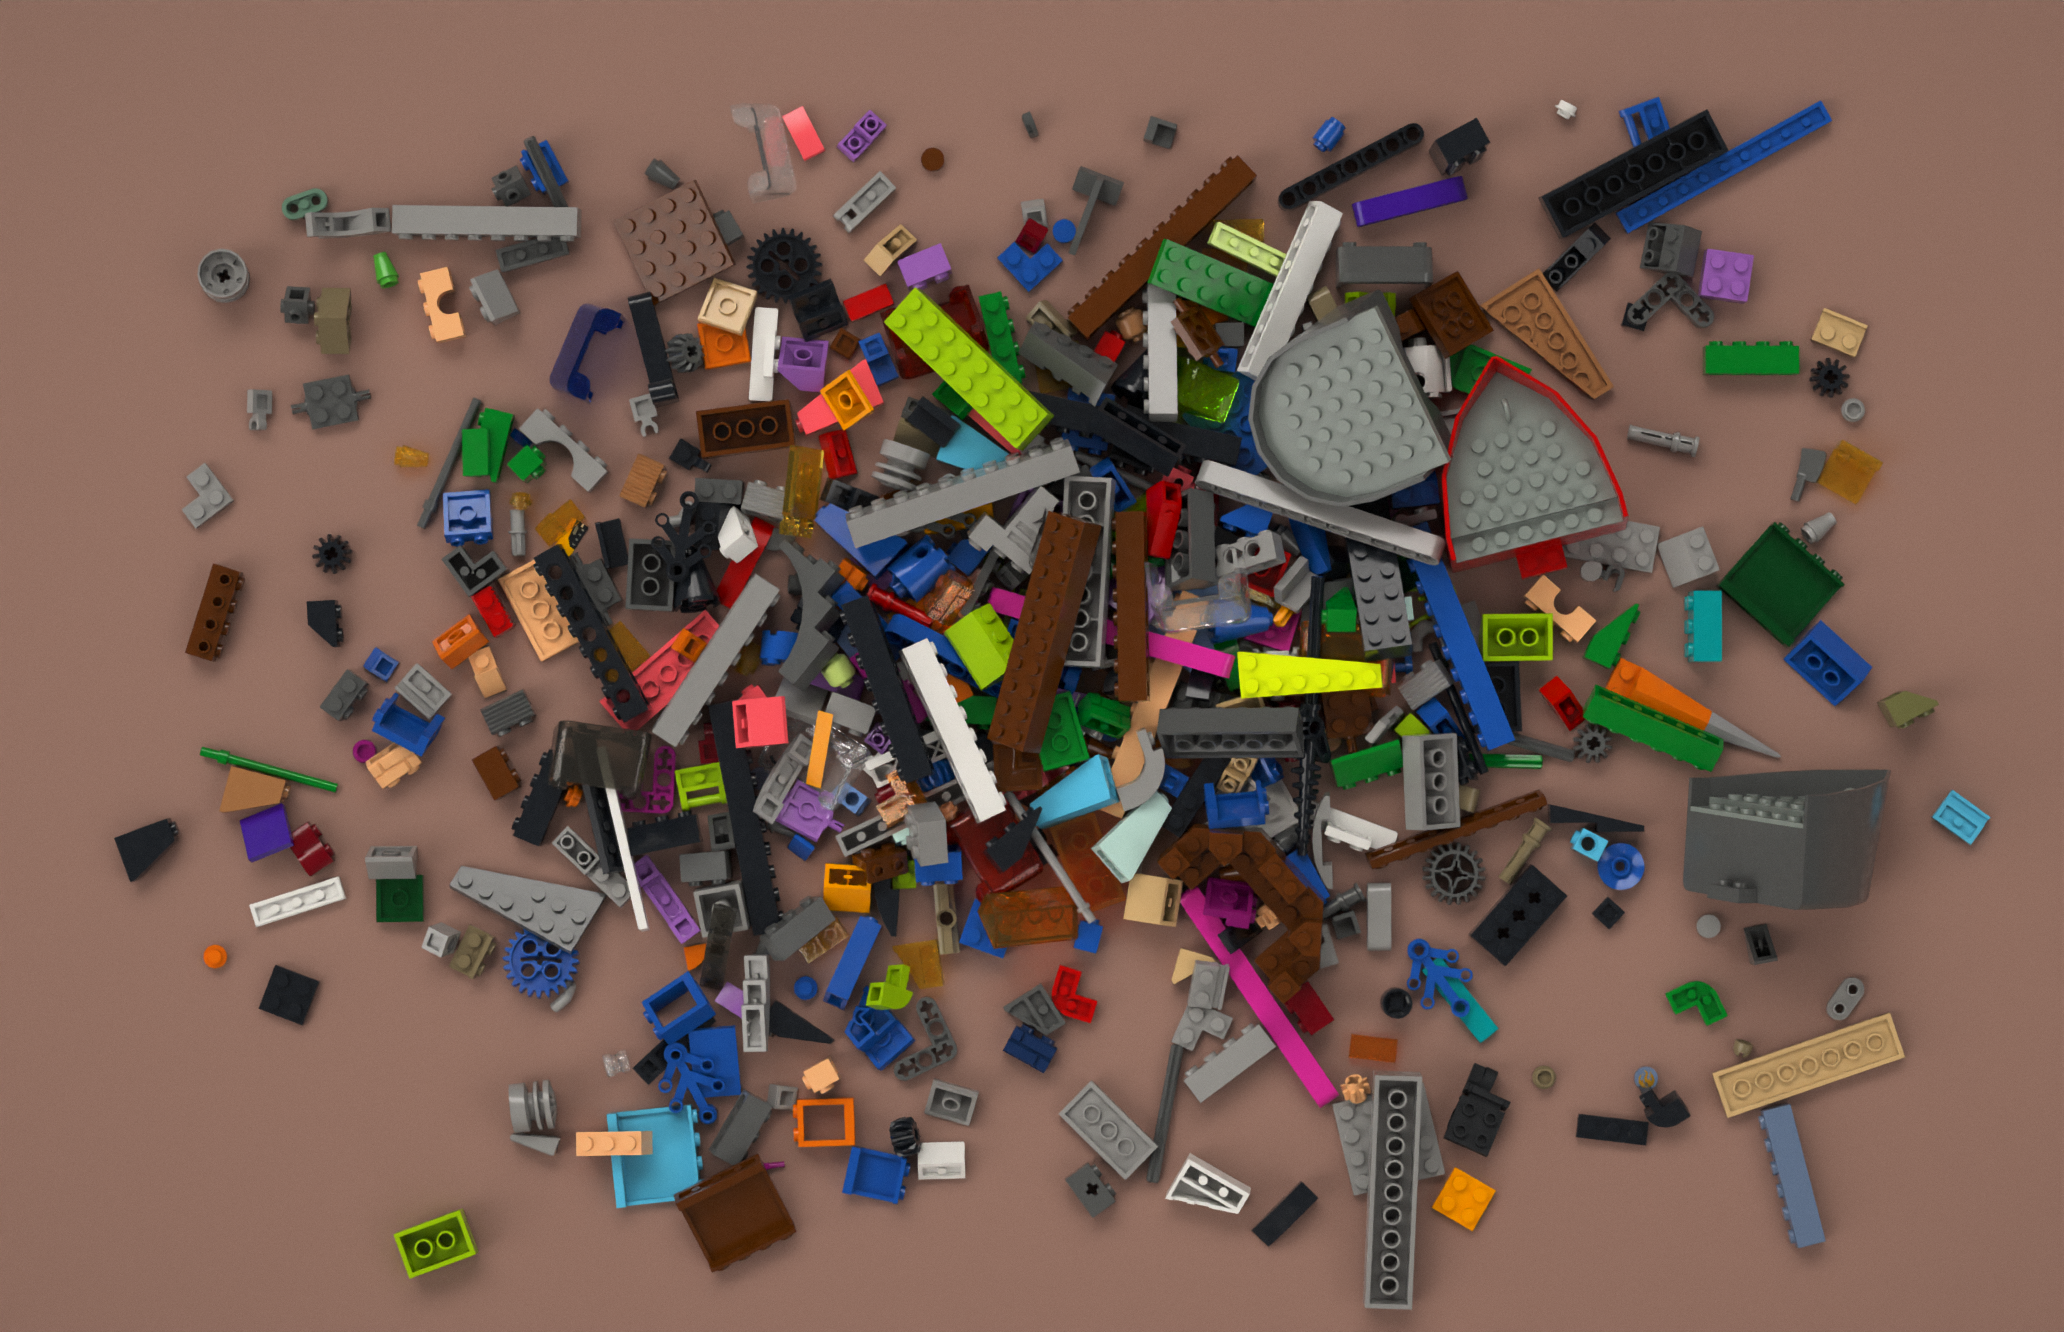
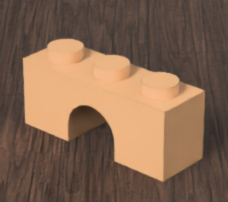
M444 267L420 273L421 279L418 280L421 294L425 293L427 302L423 303L426 316L431 317L432 325H429L431 338H436V342L443 343L466 337L461 314L459 312L445 314L440 309L441 298L445 294L455 292L450 269Z
M1544 574L1541 575L1523 596L1526 599L1524 603L1534 612L1538 609L1541 613H1553V626L1556 625L1562 630L1560 635L1568 642L1572 640L1578 642L1596 620L1579 605L1567 615L1557 612L1554 607V599L1561 589Z
M652 1131L576 1132V1156L653 1154Z

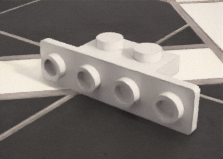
M755 308L749 400L770 402L773 399L774 373H778L779 359H775L776 350H780L781 336H777V308Z
M1311 801V804L1316 805V809H1312L1314 811V814L1310 815V819H1313L1314 823V818L1319 803ZM1331 807V818L1321 819L1322 830H1324L1325 835H1328V840L1335 843L1347 842L1350 844V848L1361 852L1363 849L1369 850V847L1378 849L1394 843L1398 836V833L1394 830Z

